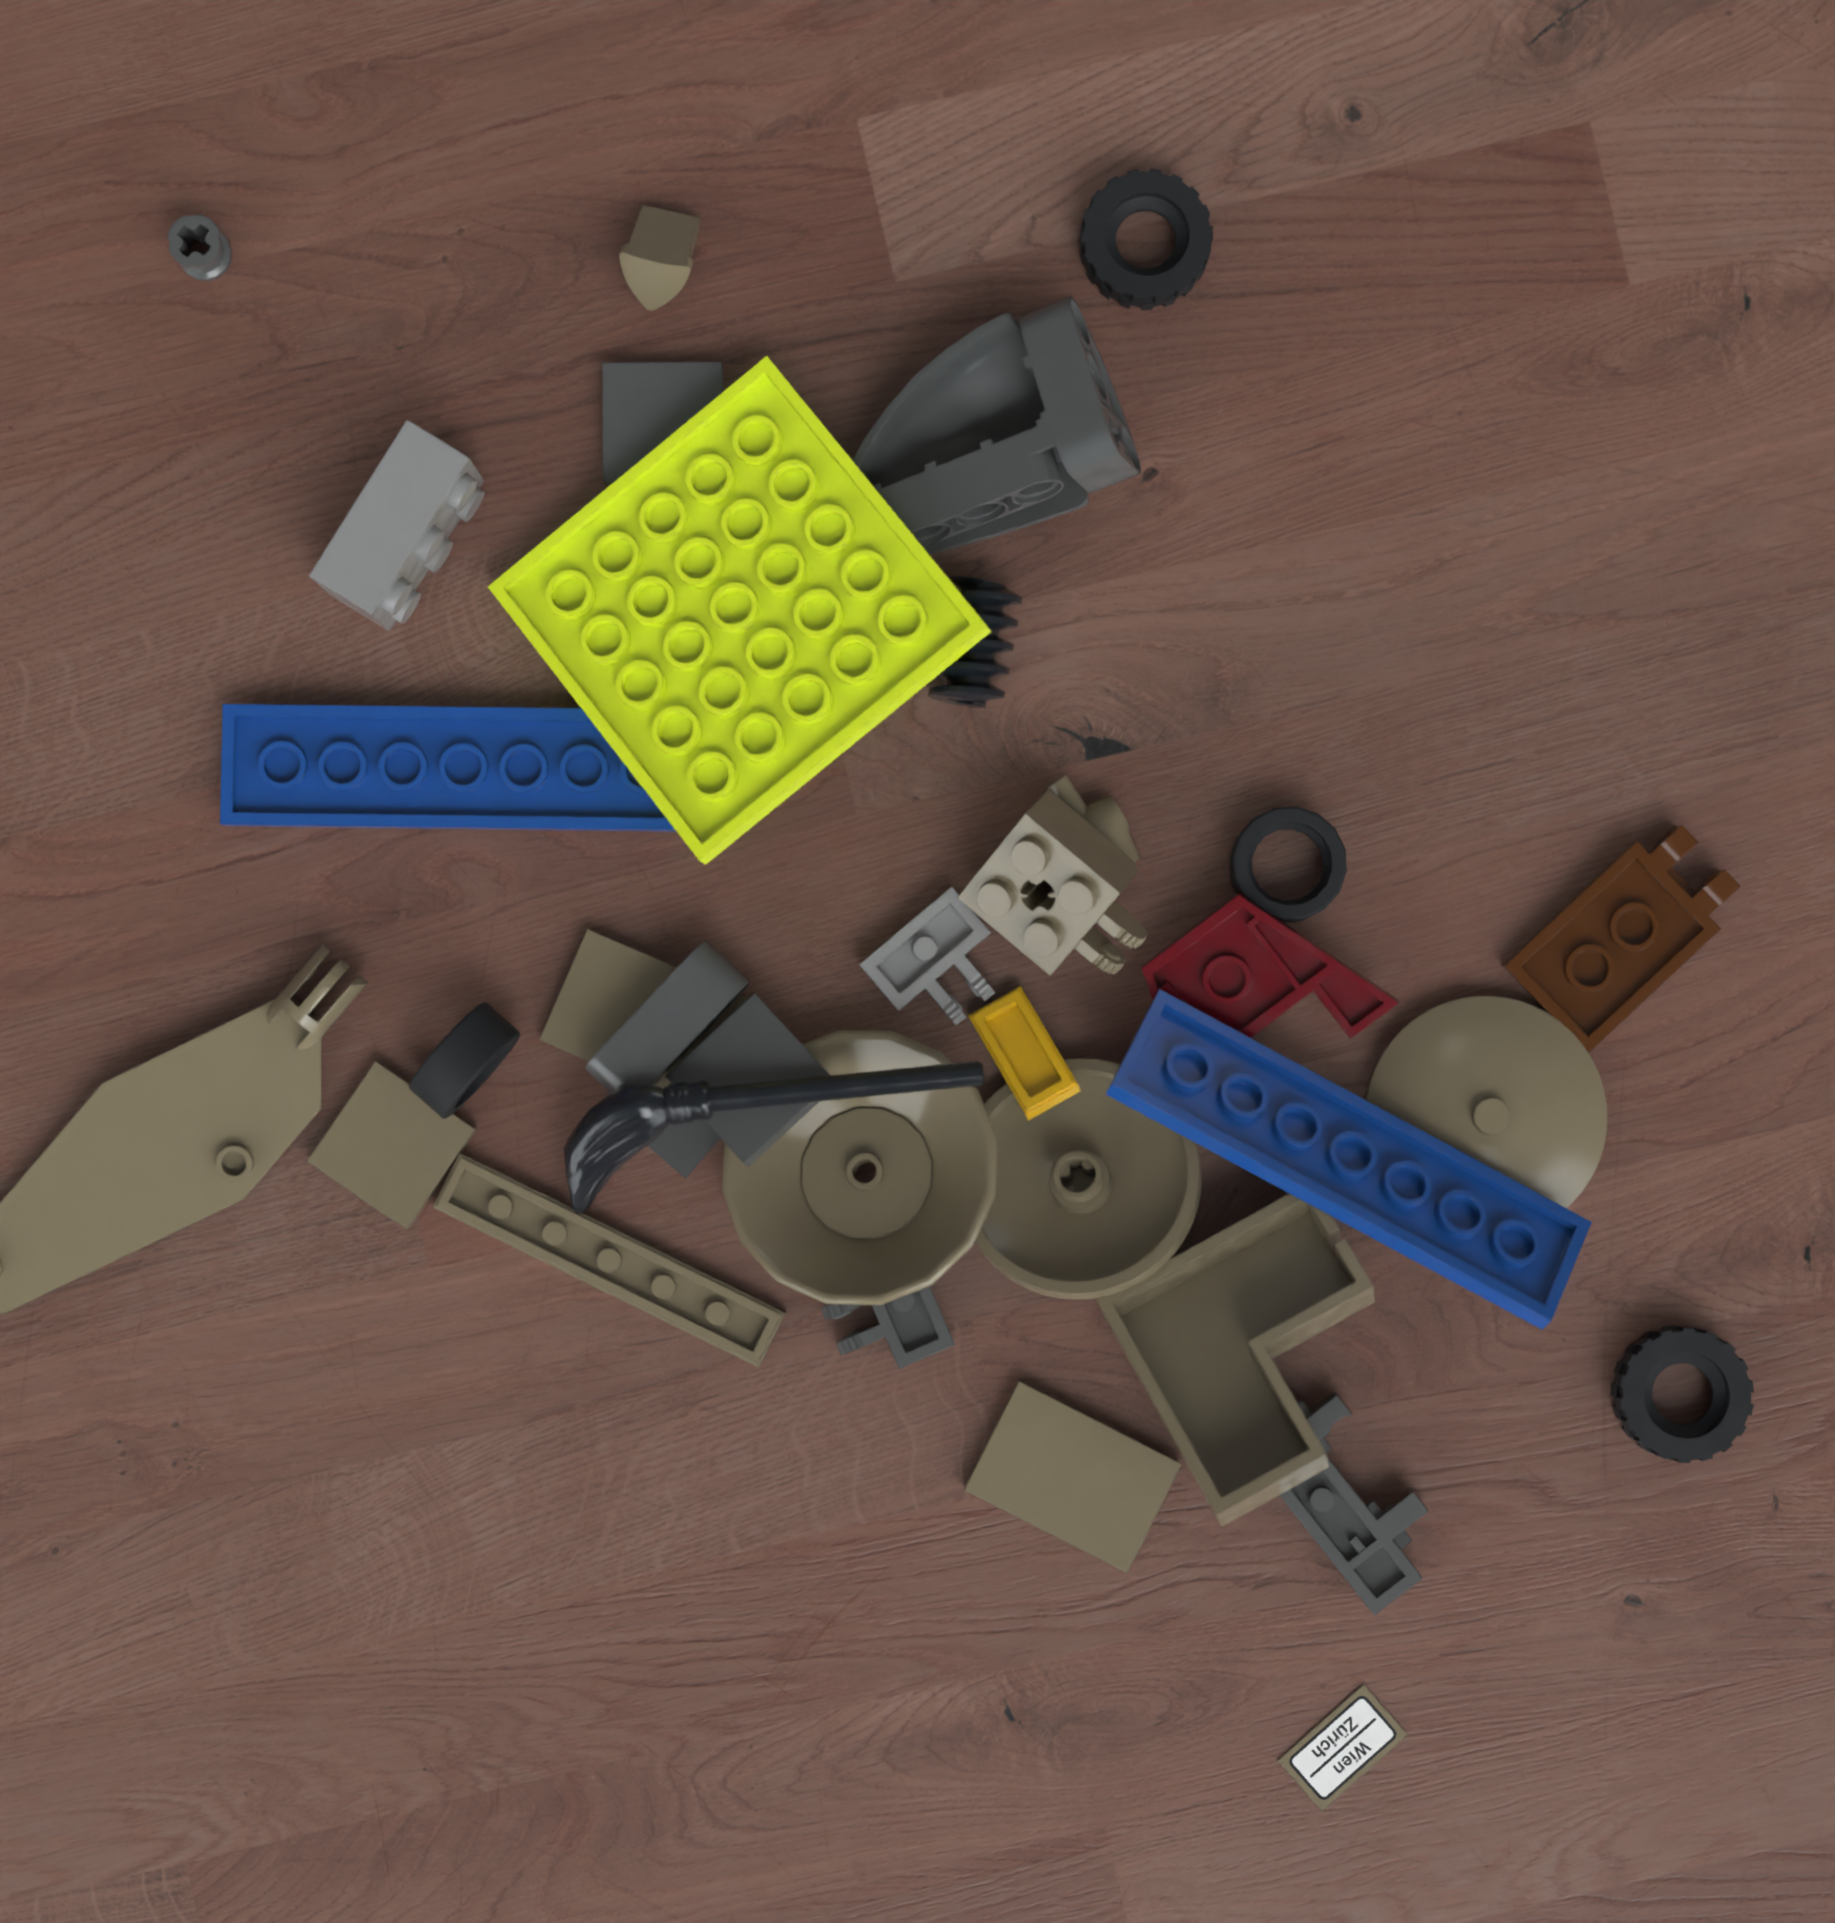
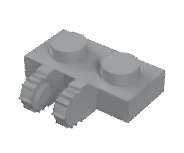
M953 887L949 888L859 965L898 1012L922 991L926 990L948 1018L957 1026L966 1016L958 1001L951 994H947L936 981L941 975L954 965L964 977L965 984L977 997H981L986 1001L995 992L965 956L989 936L991 932L976 914L957 898L959 894Z

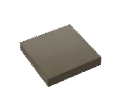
M375 1061L307 1162L407 1230L413 1225L455 1163L459 1153H462L477 1131V1128L455 1113L443 1119L410 1090L408 1081L380 1062Z

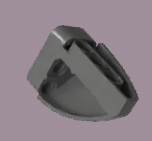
M1071 296L1024 314L1018 320L1010 313L1000 315L977 327L945 349L919 371L888 405L864 438L852 460L929 555L993 538L1081 509L1088 504V493L1091 494L1141 474L1139 457L1116 391L1076 301Z

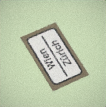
M1363 1684L1283 1755L1278 1762L1317 1807L1323 1811L1408 1734Z

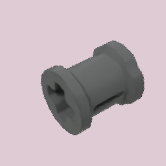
M197 214L194 216H182L172 224L168 232L169 252L190 277L198 281H212L220 278L227 272L232 262V249L229 241L211 219ZM195 241H198L204 245L208 244L210 249L206 254L202 255L197 251L192 252L190 247Z

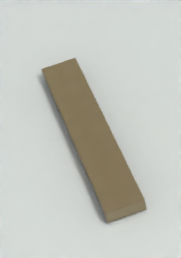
M459 1153L433 1208L758 1368L786 1313L583 1212L576 1214L573 1207L463 1153Z

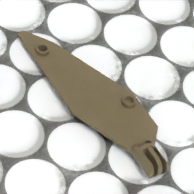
M322 943L274 1000L103 1082L0 1202V1314L12 1311L244 1200L321 1110L322 1037L369 982L359 975L335 1000L327 1013L321 1017L315 1009L350 969V966L340 959L304 1001L297 997L298 991L312 978L332 952Z

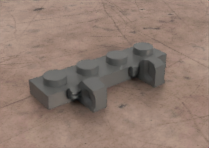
M1336 1392L1330 1394L1311 1410L1302 1400L1298 1402L1299 1407L1326 1453L1332 1447L1324 1436L1331 1431V1426L1339 1419L1352 1415L1351 1410ZM1328 1458L1329 1468L1280 1494V1496L1375 1616L1422 1579L1421 1574L1403 1553L1402 1549L1412 1541L1405 1529L1426 1514L1428 1509L1411 1487L1407 1489V1495L1396 1504L1388 1503L1382 1510L1373 1499L1365 1504Z

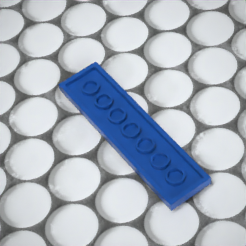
M223 704L220 825L677 832L581 708Z
M1160 989L1152 1000L1105 1093L1541 1330L1553 1319L1592 1223Z

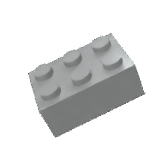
M406 420L309 577L330 596L390 632L396 621L404 624L416 609L421 598V593L416 591L427 571L430 570L436 573L446 561L453 546V542L448 540L459 520L468 522L478 510L485 495V491L480 489L484 479L468 456L411 421Z

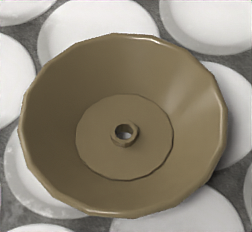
M837 1030L802 1044L830 1075L952 1063L941 1051L892 1030ZM975 1086L820 1101L749 1167L724 1142L722 1193L740 1243L776 1282L825 1304L882 1305L933 1285L973 1247L996 1196L998 1141L980 1093ZM866 1163L874 1164L876 1166L874 1179L868 1183L858 1182L857 1171L859 1167Z

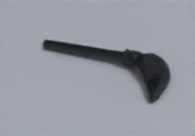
M972 1061L710 1087L709 1083L705 1080L692 1084L686 1082L669 1084L664 1089L648 1085L629 1087L607 1096L592 1107L579 1121L567 1139L564 1147V1158L573 1209L576 1214L585 1212L612 1175L633 1156L653 1142L665 1130L668 1124L678 1125L692 1123L694 1120H709L715 1111L981 1086L985 1082L983 1063Z

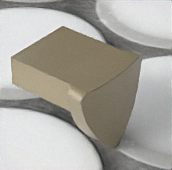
M642 205L629 244L625 243L622 245L619 259L629 288L647 310L654 311L665 305L685 285L693 266L691 257L699 237V217Z

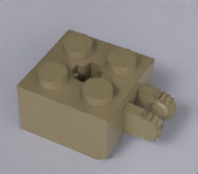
M1049 789L1024 814L957 897L1049 976L1054 973L1073 949L1077 950L1092 964L1094 963L1097 968L1108 974L1112 973L1114 975L1123 967L1126 960L1121 950L1093 926L1095 923L1112 937L1117 938L1119 942L1130 947V949L1132 947L1135 949L1139 948L1148 935L1143 924H1140L1138 919H1134L1131 913L1115 901L1138 873L1134 861Z

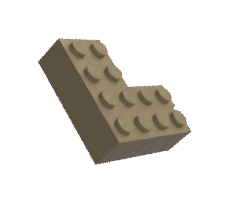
M1287 1194L1168 1260L1164 1266L1141 1283L1122 1292L1097 1299L1106 1322L1221 1527L1329 1468L1324 1448L1272 1359L1375 1303L1373 1284L1347 1240L1343 1239L1341 1241L1339 1227L1332 1216L1291 1194ZM1334 1249L1336 1250V1257L1332 1252Z

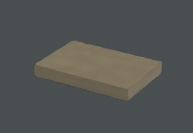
M587 929L539 1040L590 1061L677 967ZM740 995L655 1086L664 1089L665 1086L668 1087L669 1084H672L665 1076L749 998Z
M1018 1380L964 1490L1128 1573L1182 1464Z

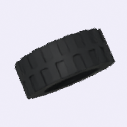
M1139 169L1127 171V175L1118 178L1116 176L1107 182L1106 187L1102 191L1098 190L1091 198V204L1085 210L1082 220L1079 255L1081 264H1085L1087 269L1086 276L1092 285L1095 283L1099 287L1101 295L1108 300L1112 298L1120 302L1119 306L1130 309V306L1141 307V310H1153L1155 306L1163 305V307L1174 304L1175 299L1181 295L1185 297L1193 289L1196 281L1202 277L1212 249L1213 226L1209 224L1210 213L1207 205L1201 203L1199 200L1200 194L1192 186L1189 188L1182 182V178L1174 174L1172 176L1162 174V170L1150 169L1149 172H1139ZM1141 211L1154 212L1164 217L1172 226L1175 234V247L1169 259L1160 266L1149 269L1137 268L1126 262L1120 255L1116 245V234L1120 224L1128 216Z
M1672 1325L1662 1327L1658 1331L1650 1330L1641 1335V1340L1635 1344L1631 1343L1624 1350L1625 1356L1621 1362L1617 1361L1613 1371L1616 1373L1614 1384L1611 1383L1610 1395L1614 1396L1615 1406H1612L1615 1417L1620 1419L1623 1424L1622 1430L1629 1438L1637 1442L1639 1447L1667 1460L1691 1463V1460L1705 1461L1713 1458L1712 1455L1719 1451L1725 1452L1733 1446L1731 1442L1737 1436H1742L1747 1427L1745 1426L1747 1417L1752 1415L1754 1404L1751 1403V1393L1754 1392L1753 1381L1748 1378L1746 1371L1749 1369L1744 1359L1738 1358L1734 1353L1736 1349L1728 1342L1719 1339L1717 1335L1705 1330ZM1679 1363L1690 1364L1700 1369L1709 1380L1712 1392L1711 1402L1707 1411L1699 1419L1686 1424L1673 1423L1662 1417L1657 1411L1652 1398V1389L1657 1376L1665 1368Z

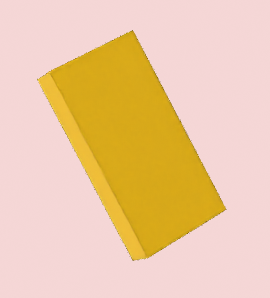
M1021 986L968 1015L973 1027L1028 1121L1081 1091Z

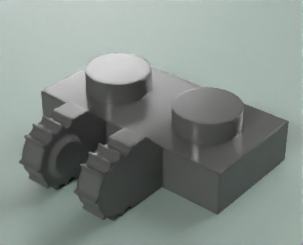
M930 1286L882 1305H872L879 1324L864 1330H855L844 1335L840 1341L836 1342L840 1354L843 1355L885 1337L899 1369L955 1345ZM827 1304L821 1307L825 1320H836L852 1313L853 1309L862 1305Z

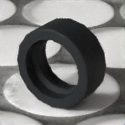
M1297 806L1273 808L1255 817L1237 836L1229 858L1230 881L1236 893L1240 892L1284 923L1301 922L1326 909L1340 893L1347 872L1346 850L1336 829L1318 813ZM1278 830H1295L1306 834L1316 843L1322 855L1323 872L1319 884L1310 894L1298 900L1283 901L1269 896L1259 887L1253 875L1252 858L1256 847L1265 836Z
M486 1002L478 1005L450 1031L428 1056L410 1081V1090L443 1119L448 1118L497 1069L520 1038V1032Z

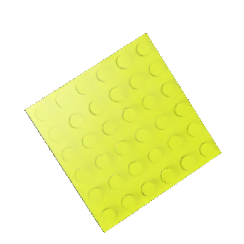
M768 356L753 366L488 586L489 590L697 859L705 865L991 632Z

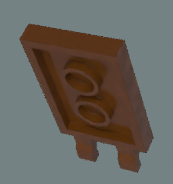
M1683 825L1679 827L1674 826L1649 853L1638 841L1633 842L1502 965L1545 1012L1559 1020L1576 1036L1588 1053L1721 930L1709 915L1741 887L1725 869H1722L1721 871L1715 870L1694 891L1672 868L1674 864L1699 843Z

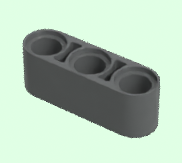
M704 941L587 1063L585 1069L611 1094L632 1086H655L750 984V981L708 941Z

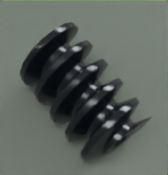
M950 576V581L963 589L959 590V592L991 632L936 677L947 685L930 688L928 697L958 706L986 708V701L1005 697V691L990 683L991 677L1008 675L1010 669L994 659L995 654L1013 651L1014 644L998 636L999 630L1016 628L1018 625V620L1005 614L1003 608L1004 606L1021 604L1023 597L999 583L972 577Z

